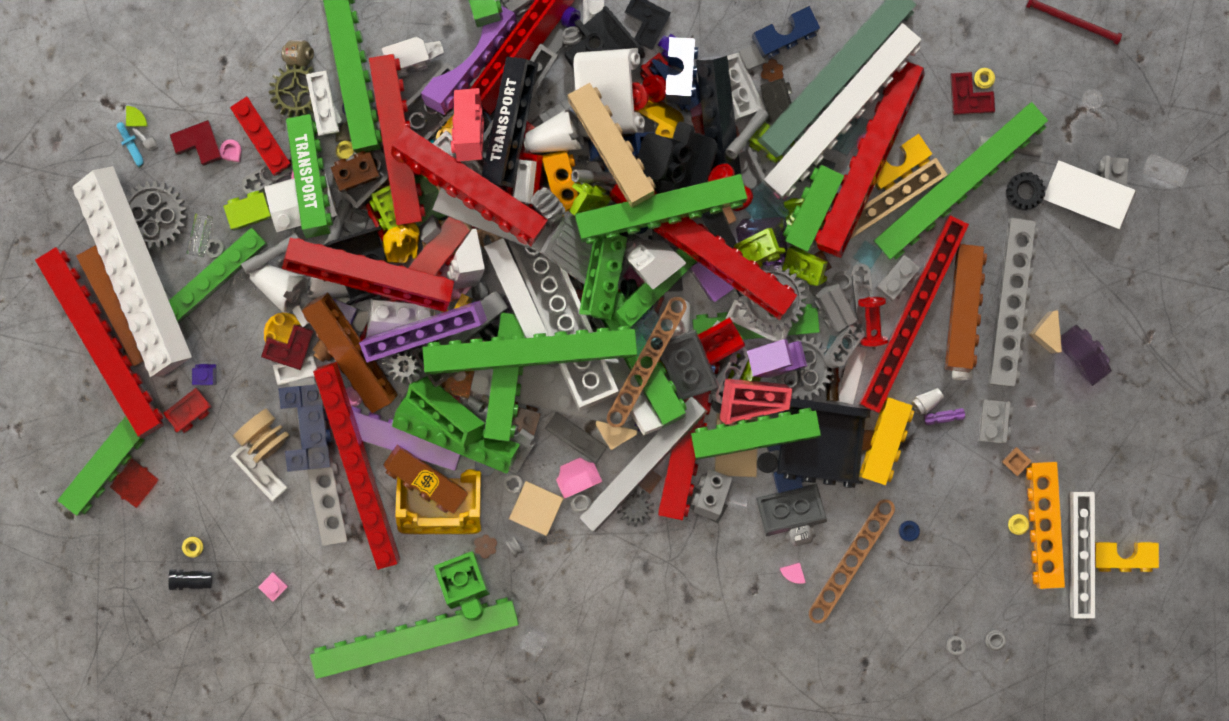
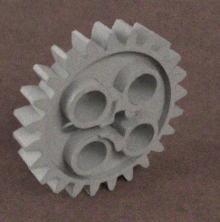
M145 181L144 188L141 184H137L138 191L131 188L132 196H125L133 215L136 209L141 208L143 210V216L140 219L135 218L145 245L148 242V247L152 249L154 243H156V246L161 248V242H164L168 246L169 238L176 241L174 234H182L179 227H186L181 221L188 218L182 215V212L186 211L187 208L180 206L185 201L183 199L177 200L180 193L175 192L172 194L174 189L172 186L166 190V183L164 182L160 187L157 181L153 182V186L148 181ZM158 195V204L152 206L150 204L151 196ZM165 202L168 203L166 207L159 210ZM151 210L156 212V219L149 218ZM171 210L173 214L172 219L165 221L163 214ZM147 220L142 227H139L141 222ZM151 224H155L157 227L153 235H149L147 232V228Z
M773 264L770 265L769 270L763 265L761 269L764 272L772 273L777 277L778 282L793 288L798 296L781 320L771 317L766 310L745 295L738 299V301L744 302L740 306V310L746 309L743 317L750 316L749 324L755 321L756 329L762 325L764 332L767 331L768 327H771L772 333L776 331L777 327L783 332L784 325L790 329L792 327L791 321L797 323L799 320L796 316L801 317L803 315L800 309H805L806 304L801 301L806 300L807 296L801 295V293L806 289L799 288L802 280H794L797 275L796 273L791 276L788 275L789 268L782 272L781 265L777 270H774Z
M795 335L794 341L791 337H787L788 344L801 341L804 355L809 351L814 353V360L810 363L806 362L807 367H805V370H801L803 387L800 386V372L796 370L769 378L768 381L786 384L792 388L791 395L795 399L800 397V399L806 400V396H808L810 400H813L814 393L817 396H821L820 388L827 390L824 384L825 382H832L827 377L828 375H834V373L829 371L830 367L827 366L824 359L828 348L821 349L823 343L818 342L815 344L816 338L814 337L808 341L807 335H804L802 340H800L799 335ZM810 372L816 374V381L812 384L807 381V375ZM789 374H793L796 378V382L791 386L786 382Z

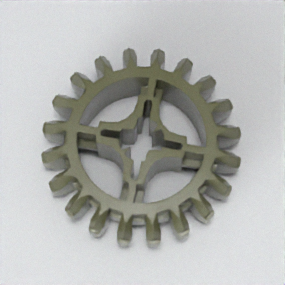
M295 64L293 69L289 65H285L286 72L279 68L278 71L281 76L278 77L274 74L272 77L277 82L269 83L271 87L275 88L268 91L270 95H275L270 101L272 103L278 102L274 108L278 110L282 107L281 115H285L288 111V118H292L294 113L296 117L301 116L302 112L303 115H307L308 110L314 114L311 99L307 104L301 106L303 97L310 95L308 86L301 85L299 75L306 76V74L313 73L314 69L309 67L305 71L306 67L304 65L298 69ZM293 76L291 85L281 89L284 81ZM298 85L300 90H303L301 92H298V96L296 97L295 94L291 92L293 90H296V86ZM281 95L291 96L294 107L286 105Z

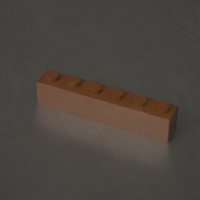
M960 244L956 251L945 370L970 373L973 367L977 365V355H974V350L979 344V334H976V329L981 323V314H978V308L982 306L983 294L980 293V287L984 286L985 273H982V266H985L987 261V253H984L983 246Z
M95 245L76 255L132 364L138 367L144 364V360L137 348L135 338L129 329L128 321L121 309L119 299L114 292L112 282Z
M327 292L308 303L302 310L306 321L311 324L316 331L317 337L325 344L328 353L338 363L341 372L349 379L352 388L362 398L365 407L371 413H374L391 404L397 397V392L375 360L366 362L359 344L361 342L360 338L330 294Z

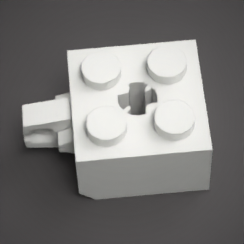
M418 37L382 48L384 55L394 54L395 58H399L401 70L397 71L399 79L407 77L409 75L408 72L414 70L417 73L428 70V66L432 65L431 60L444 54L440 41L424 43Z

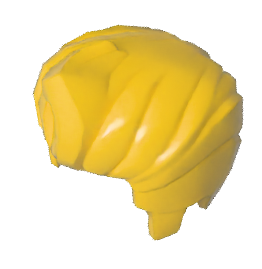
M415 223L399 225L386 232L383 237V249L388 262L405 263L412 255L413 259L417 258L420 232Z

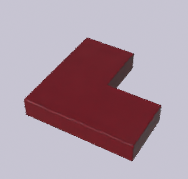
M972 72L950 74L953 115L995 113L994 91L973 93Z
M209 120L170 134L177 155L196 148L203 166L222 159Z
M294 324L288 343L267 337L261 357L301 371L314 330Z

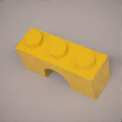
M919 133L899 147L904 154L902 165L892 166L886 160L875 184L878 190L882 188L885 191L896 184L894 180L900 176L902 179L913 173L911 170L913 167L918 165L921 168L930 161L928 157L932 155V152Z
M1095 542V568H1098V572H1111V568H1119V572H1132V568H1140V572H1153V568H1159V543L1134 542L1132 555L1123 559L1117 553V543Z

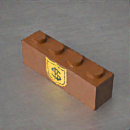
M398 444L383 464L385 469H387L386 474L395 480L397 477L404 481L402 484L413 491L415 488L420 491L419 495L426 501L430 502L432 499L438 503L436 507L444 513L450 511L454 514L468 495L464 488Z

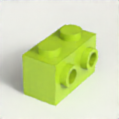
M259 191L248 193L247 198L241 200L239 197L227 201L228 204L223 206L230 228L233 231L272 218L266 195L263 192L259 193Z

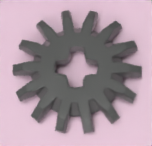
M635 489L634 494L630 495L620 505L622 510L617 511L618 514H624L620 518L621 520L628 519L627 525L631 521H634V527H637V521H641V524L644 525V518L651 519L647 515L648 512L654 513V510L649 509V506L654 505V502H647L651 497L648 495L644 498L645 491L643 490L638 495L637 489ZM639 502V507L642 509L640 512L637 511L633 514L630 505Z

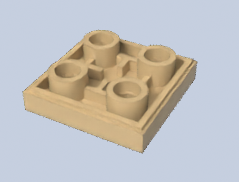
M525 481L509 519L547 536L564 498Z

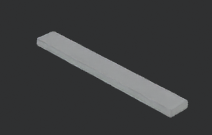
M691 396L685 403L687 407L685 417L662 428L579 517L593 532H596L708 412L694 397Z

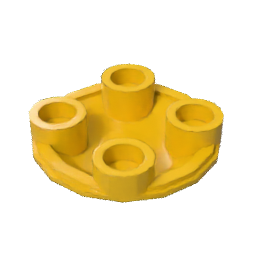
M286 312L277 313L270 317L265 324L264 341L266 342L267 337L288 343L293 325L301 326L294 314Z

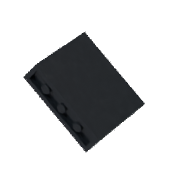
M791 398L790 408L784 412H790L791 415L799 414V410L806 408L816 411L821 437L781 444L777 474L784 475L783 479L796 480V477H801L804 482L816 483V480H823V484L833 486L836 485V482L843 483V487L855 488L856 485L863 484V481H859L865 419L870 418L871 410Z

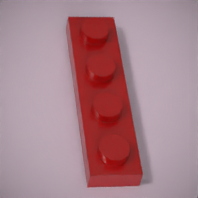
M247 96L230 107L274 176L292 165Z

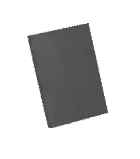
M696 329L671 338L661 358L670 380L676 387L678 399L685 400L691 396L693 397L719 388ZM662 341L656 344L658 350L663 346Z
M817 483L756 498L766 537L805 525L813 526L827 522Z

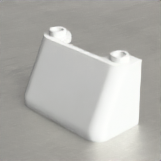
M638 48L576 53L574 56L576 90L591 83L593 88L597 87L602 96L601 102L604 106L608 105L613 114L611 119L614 124L618 123L623 134L644 132L645 120L639 112H634L631 70L636 69L640 63ZM578 119L580 134L583 137H589Z

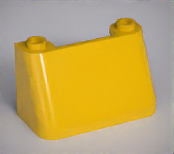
M648 101L645 108L638 111L635 110V112H639L642 116L657 123L658 127L655 133L667 138H673L676 125L679 122H684L681 112L661 101L657 103Z
M468 469L460 475V478H449L468 493L454 514L450 511L444 513L436 507L438 503L432 499L430 502L426 501L419 495L420 491L415 488L413 491L402 484L404 481L397 477L395 518L398 531L403 534L479 533L481 531V471Z

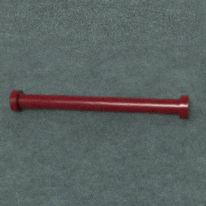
M1028 0L1025 7L1035 8L1114 41L1113 44L1118 45L1121 40L1122 33L1120 32L1114 33L1037 0Z

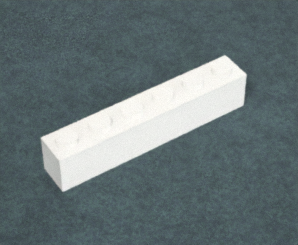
M1069 492L1070 617L1095 618V492Z

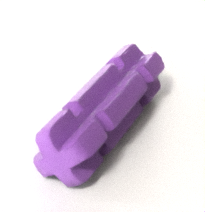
M962 408L955 409V411L948 410L924 415L926 425H932L935 422L937 424L951 422L954 419H965V411Z

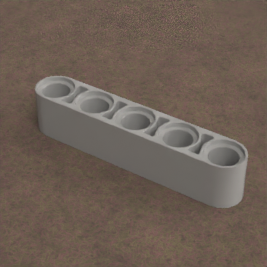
M494 291L481 301L487 318L486 322L481 326L432 342H440V345H449V341L461 340L462 343H467L509 307L498 292Z

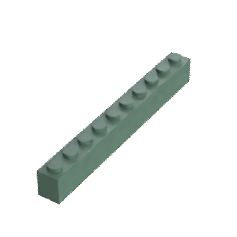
M885 0L758 139V142L775 158L780 155L784 157L792 148L790 144L794 140L798 141L806 133L804 128L808 124L810 126L814 124L819 118L817 114L822 109L825 111L833 102L831 100L835 94L839 95L846 86L844 84L849 79L852 81L860 72L858 69L861 65L868 63L873 57L872 53L883 46L889 34L892 35L899 28V23L903 19L907 21L914 14L912 9L917 4L913 0Z

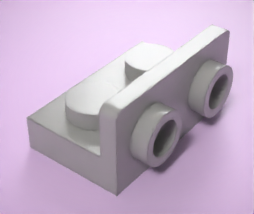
M750 147L746 151L739 153L744 186L749 187L753 193L767 187L764 184V179L768 176V173L765 169L761 170L758 163L761 162L757 151H752Z
M1104 156L1099 161L1098 172L1101 173V177L1127 187L1129 158Z
M982 401L979 441L1007 443V439L1010 440L1011 427H1008L1009 419H1012L1013 406H1010V402Z

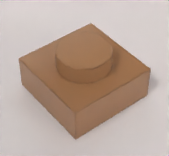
M1017 447L1002 461L1015 476H1018L1032 462Z

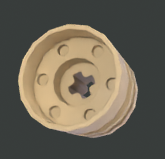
M267 408L255 415L233 435L242 447L249 443L253 445L247 452L248 455H252L256 451L259 452L253 458L255 463L272 456L290 436L287 431L279 436L277 435L282 430V425L273 429L270 427L276 418Z

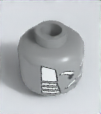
M809 525L793 528L785 532L786 541L791 540L793 546L809 544L812 542L813 537H816L814 526Z

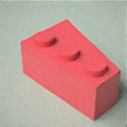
M479 88L454 90L451 151L456 153L457 161L482 160L484 118Z
M725 379L720 420L727 425L743 419H752L751 417L789 410L792 388L780 383Z

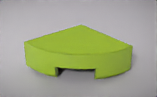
M126 106L127 127H148L147 119L140 110L132 106Z

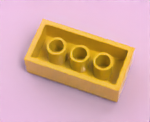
M889 397L886 398L874 427L875 432L870 444L872 445L871 450L866 451L859 477L882 485L891 482L894 470H891L893 463L898 462L901 453L898 450L900 442L904 443L907 436L906 424L912 421L914 411L911 410L913 405Z

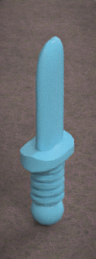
M117 123V129L124 140L121 142L122 146L126 144L137 166H142L143 158L133 141L136 139L135 135L130 137L124 123Z

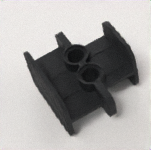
M604 6L600 12L585 24L579 19L575 21L576 27L585 38L568 52L564 53L565 58L573 69L574 56L578 52L638 48L640 59L645 57L643 48L640 47L639 43L635 41L634 37L631 36L607 6ZM592 38H597L601 44L597 48H592L589 45V41Z
M679 122L676 125L673 138L663 137L655 133H648L644 136L637 159L641 160L645 168L643 170L645 176L659 180L656 192L660 194L706 183L717 153L718 146L716 141L694 132L695 129L692 125Z
M380 226L329 241L324 245L332 249L344 250L347 253L364 255L370 259L388 262L377 233L381 230ZM345 286L350 298L346 302L347 305L378 296V294Z

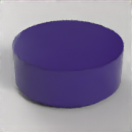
M574 7L567 8L561 18L562 25L567 28L576 27L575 21L581 18L580 11Z

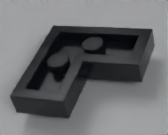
M630 0L625 14L642 22L634 38L635 41L652 50L671 12L648 0Z

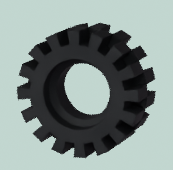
M1022 172L1014 176L1007 184V199L1010 200V204L1014 205L1016 209L1030 210L1037 207L1043 201L1046 188L1043 186V180H1040L1037 174ZM1027 183L1033 187L1034 193L1030 199H1023L1019 196L1018 188L1021 184Z

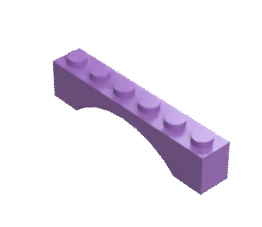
M501 6L503 11L499 13L501 21L483 26L480 40L472 54L455 69L434 77L421 92L426 106L443 115L454 107V90L468 89L470 83L479 76L483 67L491 61L493 55L518 24L514 12Z

